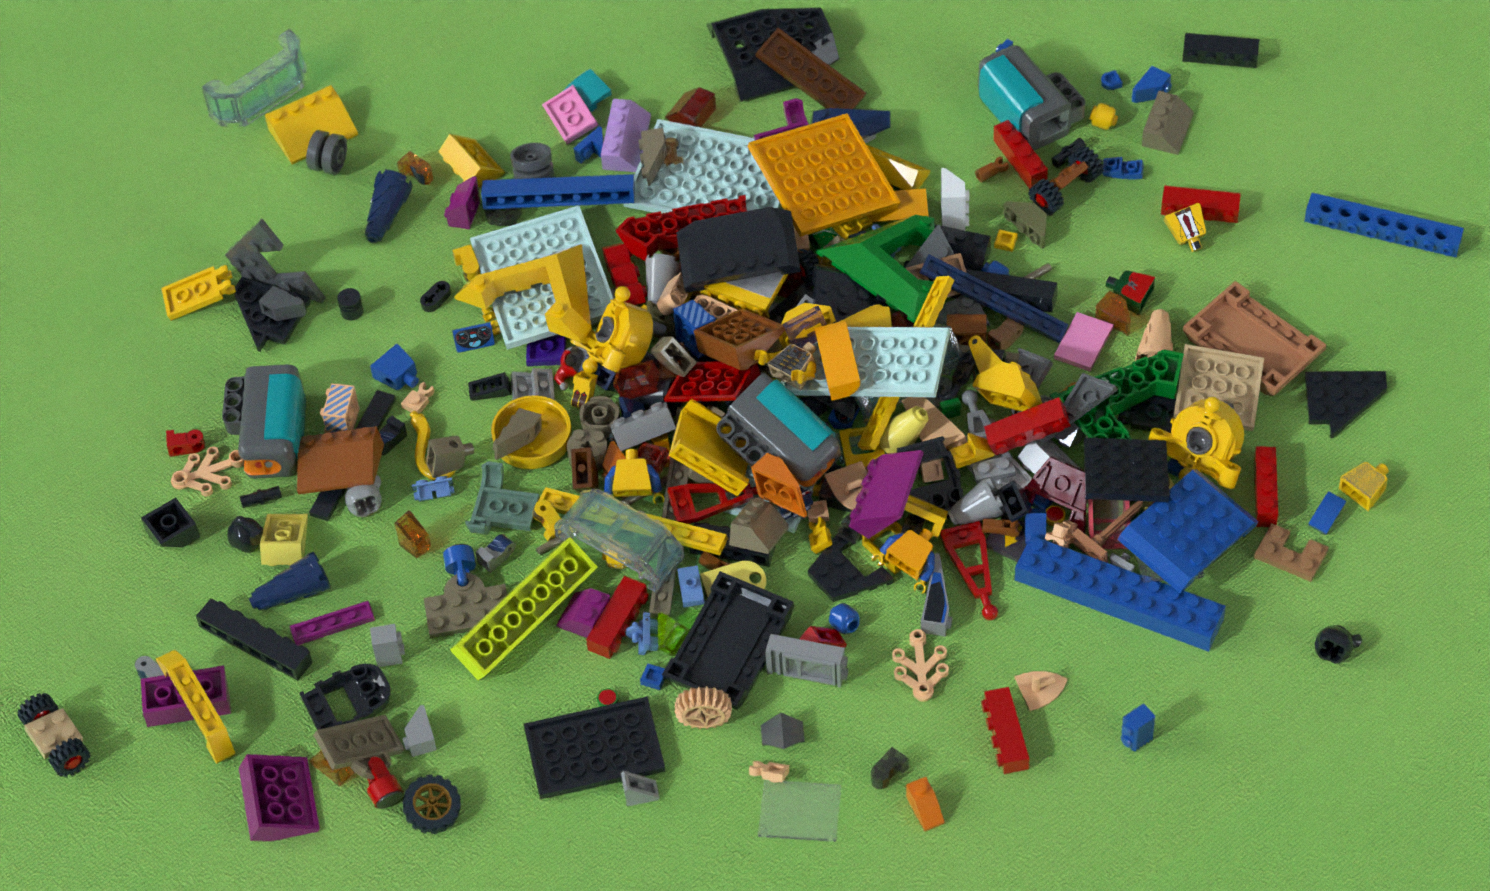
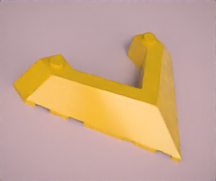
M582 244L539 259L477 275L466 283L454 296L456 300L486 310L497 297L504 296V292L512 290L519 292L530 289L531 285L542 282L545 285L550 283L555 303L544 314L549 331L582 342L592 330Z

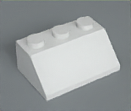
M941 168L942 226L965 230V226H969V215H965L969 214V190H965V182L946 168Z
M1038 440L1027 443L1017 457L1022 462V466L1034 474L1051 456L1080 468L1050 440L1046 443Z

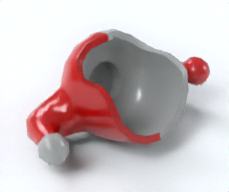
M572 346L567 348L561 355V366L554 376L555 382L560 385L561 390L568 388V384L564 381L578 373L585 356L588 355L587 350L578 346Z

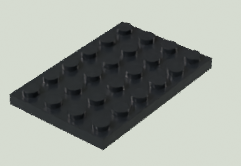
M648 696L523 724L540 800L621 782V773L623 771L643 777L666 772Z

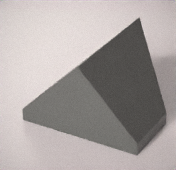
M779 713L761 725L762 746L770 745L785 749L799 742H805L803 722L786 714Z

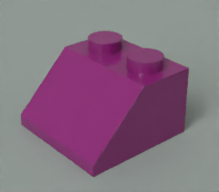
M473 176L457 185L455 192L451 194L450 205L446 207L444 214L445 218H447L448 226L470 230L481 202L477 177Z
M592 588L575 592L558 620L556 627L587 638L609 602L610 595Z

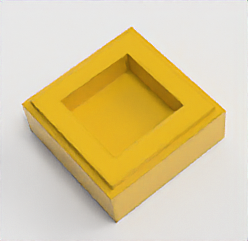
M999 229L994 248L1013 252L1018 233Z

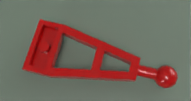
M715 483L684 484L668 487L667 490L675 520L685 524L698 522L748 503L753 498V495H758L757 487H751L750 483L741 491L745 493L744 495L731 500H727L725 493L729 491ZM690 493H718L720 504L696 512Z
M976 521L941 530L940 537L946 553L975 599L981 598L984 606L982 616L989 621L996 619L998 609L995 605L991 604L989 596L992 595L986 539L984 533H982L980 522ZM979 543L982 564L965 568L954 549ZM983 574L985 587L978 589L971 576Z

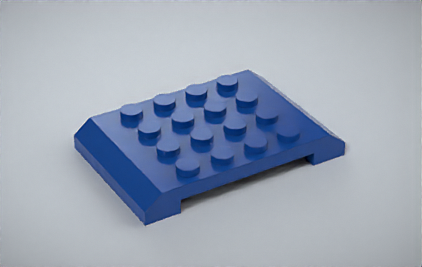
M1194 469L1169 490V502H1154L1119 535L1118 541L1177 592L1181 593L1193 583L1194 579L1239 538L1246 536L1255 528L1258 521L1201 472Z

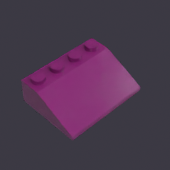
M923 451L882 454L869 462L867 476H865L861 483L863 486L862 490L856 497V507L850 514V528L869 539L902 517L924 453Z
M247 754L239 766L250 841L271 842L319 832L320 827L307 757Z

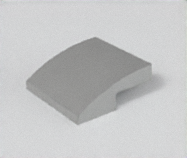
M533 368L531 373H511L513 400L524 396H544L555 400L552 369Z

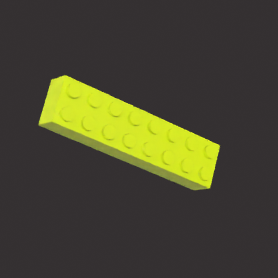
M569 537L463 636L450 651L477 680L483 678L598 567L574 540Z

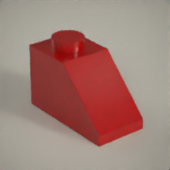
M810 626L799 638L800 640L842 648L847 646L836 629Z

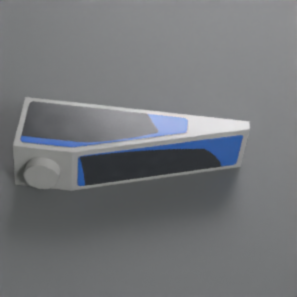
M935 553V567L930 576L921 618V630L925 634L946 637L947 629H951L953 617L949 616V604L940 554Z

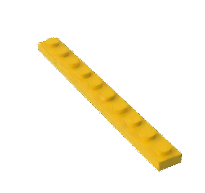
M950 276L936 277L913 327H934L947 295L951 291L954 283L953 278ZM900 397L879 398L857 445L862 450L876 449Z
M545 487L539 500L548 501L557 513L717 555L721 554L728 540L727 534L547 487Z

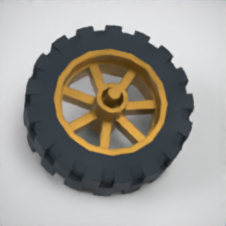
M426 775L424 778L421 776L415 782H412L405 791L403 813L406 816L407 822L411 823L415 830L419 829L425 834L427 832L437 834L438 831H446L449 826L451 827L455 823L461 807V797L458 794L457 787L453 786L450 780L442 779L440 775H437V777ZM428 791V799L423 797L421 794ZM432 791H436L440 794L437 797H435L432 795ZM444 796L447 804L438 803V801ZM419 799L426 804L416 807V800ZM437 807L447 808V810L441 815ZM426 809V816H423L419 811ZM433 812L437 816L436 818H429L430 813Z

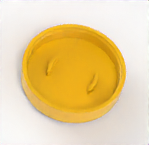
M524 396L510 401L497 412L491 426L493 443L495 439L500 437L502 429L507 427L511 416L515 415L519 408L541 414V431L535 440L502 457L501 459L506 463L521 469H538L553 464L567 452V443L572 436L570 417L565 408L555 400L544 396Z

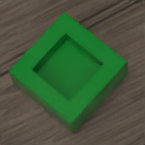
M959 398L940 402L939 411L948 419L960 416L961 403Z

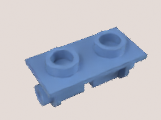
M440 476L435 481H416V484L412 485L413 491L417 490V492H414V499L419 500V502L433 499V491H436L437 498L451 496V494L455 493L453 485L449 486V484H453L452 478Z

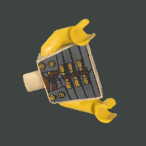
M807 342L802 349L794 344H790L785 349L775 353H767L764 350L755 351L754 360H759L758 363L760 365L767 363L772 376L800 391L807 381L815 378L816 363L812 354L816 351V348L810 342Z

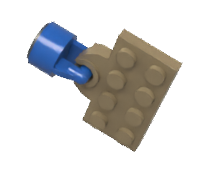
M467 544L452 545L443 552L445 570L449 574H454V576L447 581L444 587V595L424 598L430 638L469 632L507 595L505 584L484 587L482 580L470 573V571L475 569L476 562L474 550Z

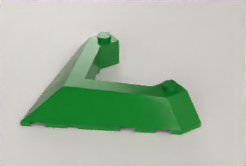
M913 215L817 250L816 254L830 259L834 267L849 275L851 279L875 296L880 295L883 297L887 305L897 312L901 310L908 315V320L915 323L934 282L917 279L892 258L890 254L896 252L901 246L906 247L910 244L922 246L935 229L934 218Z
M1164 349L1157 352V355L1133 361L1129 366L1118 367L1095 376L1097 379L1115 385L1118 390L1074 423L1088 438L1132 439L1129 436L1128 430L1121 421L1119 422L1115 418V415L1154 395L1175 399L1184 353ZM1075 385L1068 387L1067 390L1060 393L1054 392L1049 394V397L1052 400L1059 397L1064 404Z

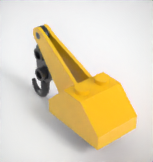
M978 335L970 338L968 343L970 350L963 353L952 375L950 391L947 394H942V387L938 386L937 389L939 399L943 401L951 400L956 396L959 389L968 382L977 365L980 374L977 375L972 386L990 404L1020 412L1042 404L1037 386L1030 379V375L1024 372L1021 366L1015 362H1010V364L1003 362Z

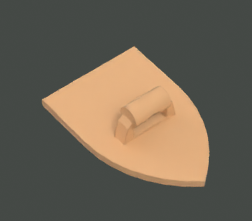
M861 461L824 474L836 499L845 507L853 510L857 504L856 497L863 487L861 483L865 476H867V471Z

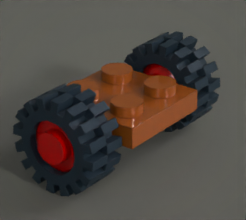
M1085 146L1080 147L1069 156V167L1058 173L1059 176L1052 178L1050 181L1042 179L1029 189L1030 192H1028V195H1030L1029 199L1033 201L1032 203H1035L1042 209L1047 216H1051L1064 204V198L1061 197L1062 193L1058 192L1059 190L1063 189L1076 177H1080V180H1085L1086 183H1091L1104 171V165L1101 164L1102 160L1098 159V154H1094V150H1090L1089 147L1085 148Z

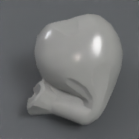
M376 475L373 485H359L347 489L345 502L353 515L366 517L371 513L377 512L380 508L382 501L379 490L381 479L378 475Z

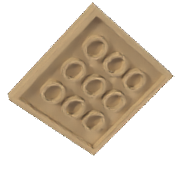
M1185 344L1173 417L1176 418L1182 410L1198 400L1216 397L1222 402L1228 401V404L1231 402L1235 412L1242 421L1244 430L1253 431L1264 358Z

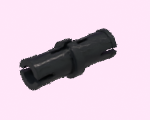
M1077 138L1070 145L1064 146L1061 152L1051 158L1053 166L1059 168L1068 161L1069 156L1082 146L1086 147L1084 140Z
M278 485L269 489H258L257 492L239 497L242 508L257 504L264 505L265 502L282 498Z

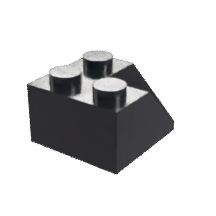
M176 497L141 517L144 529L155 545L183 548L200 538L196 523Z

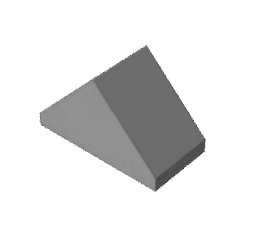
M626 771L621 773L627 806L660 799L656 780Z

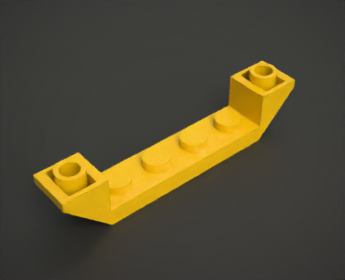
M176 650L156 658L165 677L170 676L206 738V747L215 763L217 764L235 755L225 725L187 660Z

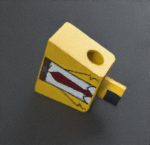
M1200 203L1164 217V222L1179 245L1188 243L1192 252L1203 248L1199 238L1205 236L1206 229Z

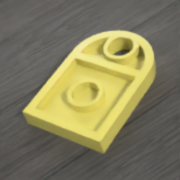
M739 561L700 573L707 598L711 593L710 588L720 571L764 590L766 586V576L763 569L751 561ZM752 574H758L761 577V581L754 584L750 581L749 577Z

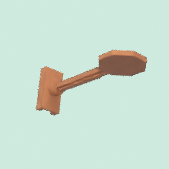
M1138 501L1134 503L1099 535L1096 534L1092 539L1077 528L1072 533V536L1076 538L1073 545L1087 556L1108 563V553L1101 546L1136 515L1142 507H1150L1154 502Z

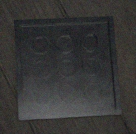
M1084 438L1085 499L1169 502L1167 445L1165 440Z

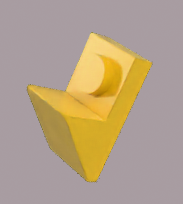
M968 433V443L949 449L954 458L953 461L956 468L958 469L995 456L989 447L988 440Z

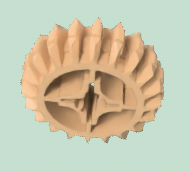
M699 686L695 689L683 690V693L678 694L675 702L676 718H678L679 722L684 723V726L690 725L691 728L708 729L709 727L716 728L717 725L722 726L723 723L728 722V718L731 717L732 713L731 698L728 697L727 693H723V690H716L715 687L711 689L707 686L705 688Z

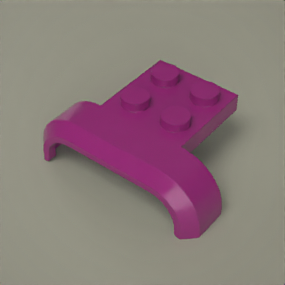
M797 98L784 101L783 109L788 126L755 134L754 141L809 125L804 113L803 101Z

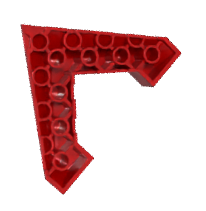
M746 195L738 196V199L733 200L725 198L711 201V203L674 208L671 212L661 213V211L648 213L646 217H628L616 229V233L633 255L646 261L648 255L651 258L658 250L678 248L676 232L694 221L747 211Z

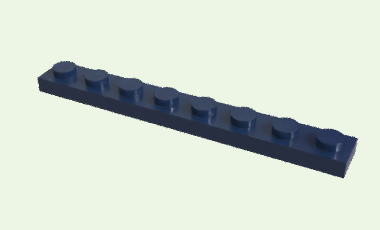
M930 254L926 257L919 272L934 281L936 277L950 276L954 279L951 287L952 290L1057 343L1062 341L1069 325Z

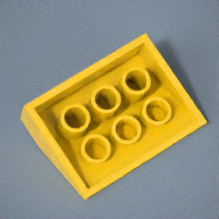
M332 85L265 114L268 130L292 165L306 159L309 141L316 130L344 135L346 140L359 135Z

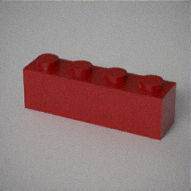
M1009 120L995 125L993 141L1030 189L1042 179L1046 181L1048 179V168L1023 135L1018 132Z
M1164 185L1161 215L1166 216L1200 203L1203 220L1238 223L1241 193Z
M1058 397L984 426L989 447L995 455L1004 454L1016 447L1024 446L1034 440L1043 439L1045 436L1055 432H1061L1071 427L1066 407Z
M1255 447V519L1258 521L1256 527H1270L1271 524L1277 525L1276 447Z
M626 576L622 578L586 639L588 651L610 659L613 653L619 650L620 641L623 636H627L626 629L630 627L632 621L637 619L639 609L648 600L649 594L647 593L646 584Z
M1004 687L984 691V700H981V707L983 713L987 712L986 725L988 731L992 730L991 743L993 749L997 748L998 754H996L998 767L1002 766L1004 774L1028 770L1029 755L1010 688Z

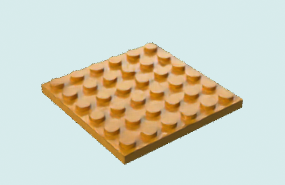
M847 113L749 142L747 146L783 209L791 211L794 228L800 237L895 208L900 204L899 198Z

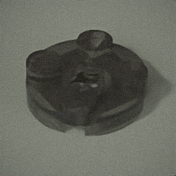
M506 208L505 211H499L502 209H484L487 222L490 225L496 226L515 225L522 215V208Z

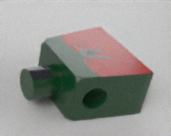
M1126 270L1120 279L1109 276L1105 287L1113 289V301L1140 315L1154 291L1155 277Z

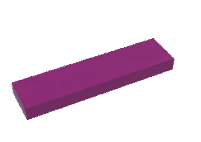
M365 601L289 627L295 644L301 645L375 621L369 601Z

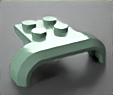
M488 461L482 464L481 486L471 520L465 521L466 527L471 533L484 535L489 533L491 526L531 531L534 521L533 509L540 498L539 494L502 489L504 478L503 463Z

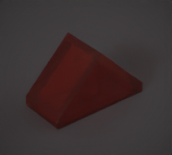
M642 442L638 449V459H646V464L652 465L655 471L661 474L670 458L669 450L665 447Z

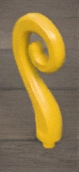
M416 411L410 413L412 418L410 423L417 432L415 463L419 471L426 478L435 481L436 478L432 477L425 458L431 434L430 426L422 413L418 414ZM456 470L441 476H448V478H451L456 472Z

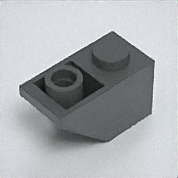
M274 285L259 300L262 313L276 321L302 317L307 314L304 301L301 298L294 297L286 290L279 289Z

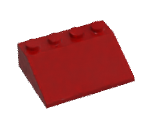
M721 361L697 362L685 377L677 375L664 401L689 402L691 399L695 401H735L761 375L758 364L751 365L747 370H739Z

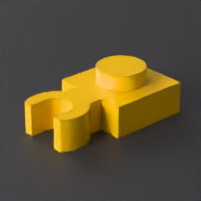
M820 516L818 517L817 525L812 521L809 522V528L813 530L808 535L811 551L817 554L832 545L830 529L826 527V521Z

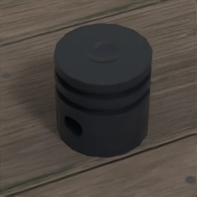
M353 288L342 290L337 297L341 316L346 320L360 318L363 314L360 293Z

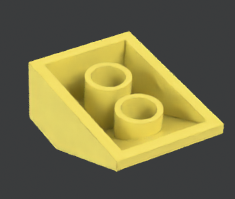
M267 514L260 540L261 565H291L304 557L308 514Z

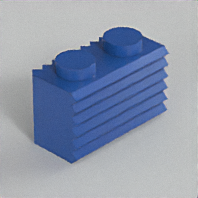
M1141 704L1123 716L1121 741L1127 748L1130 747L1132 751L1136 752V749H1140V747L1146 745V742L1149 743L1150 740H1153L1155 715L1145 704Z

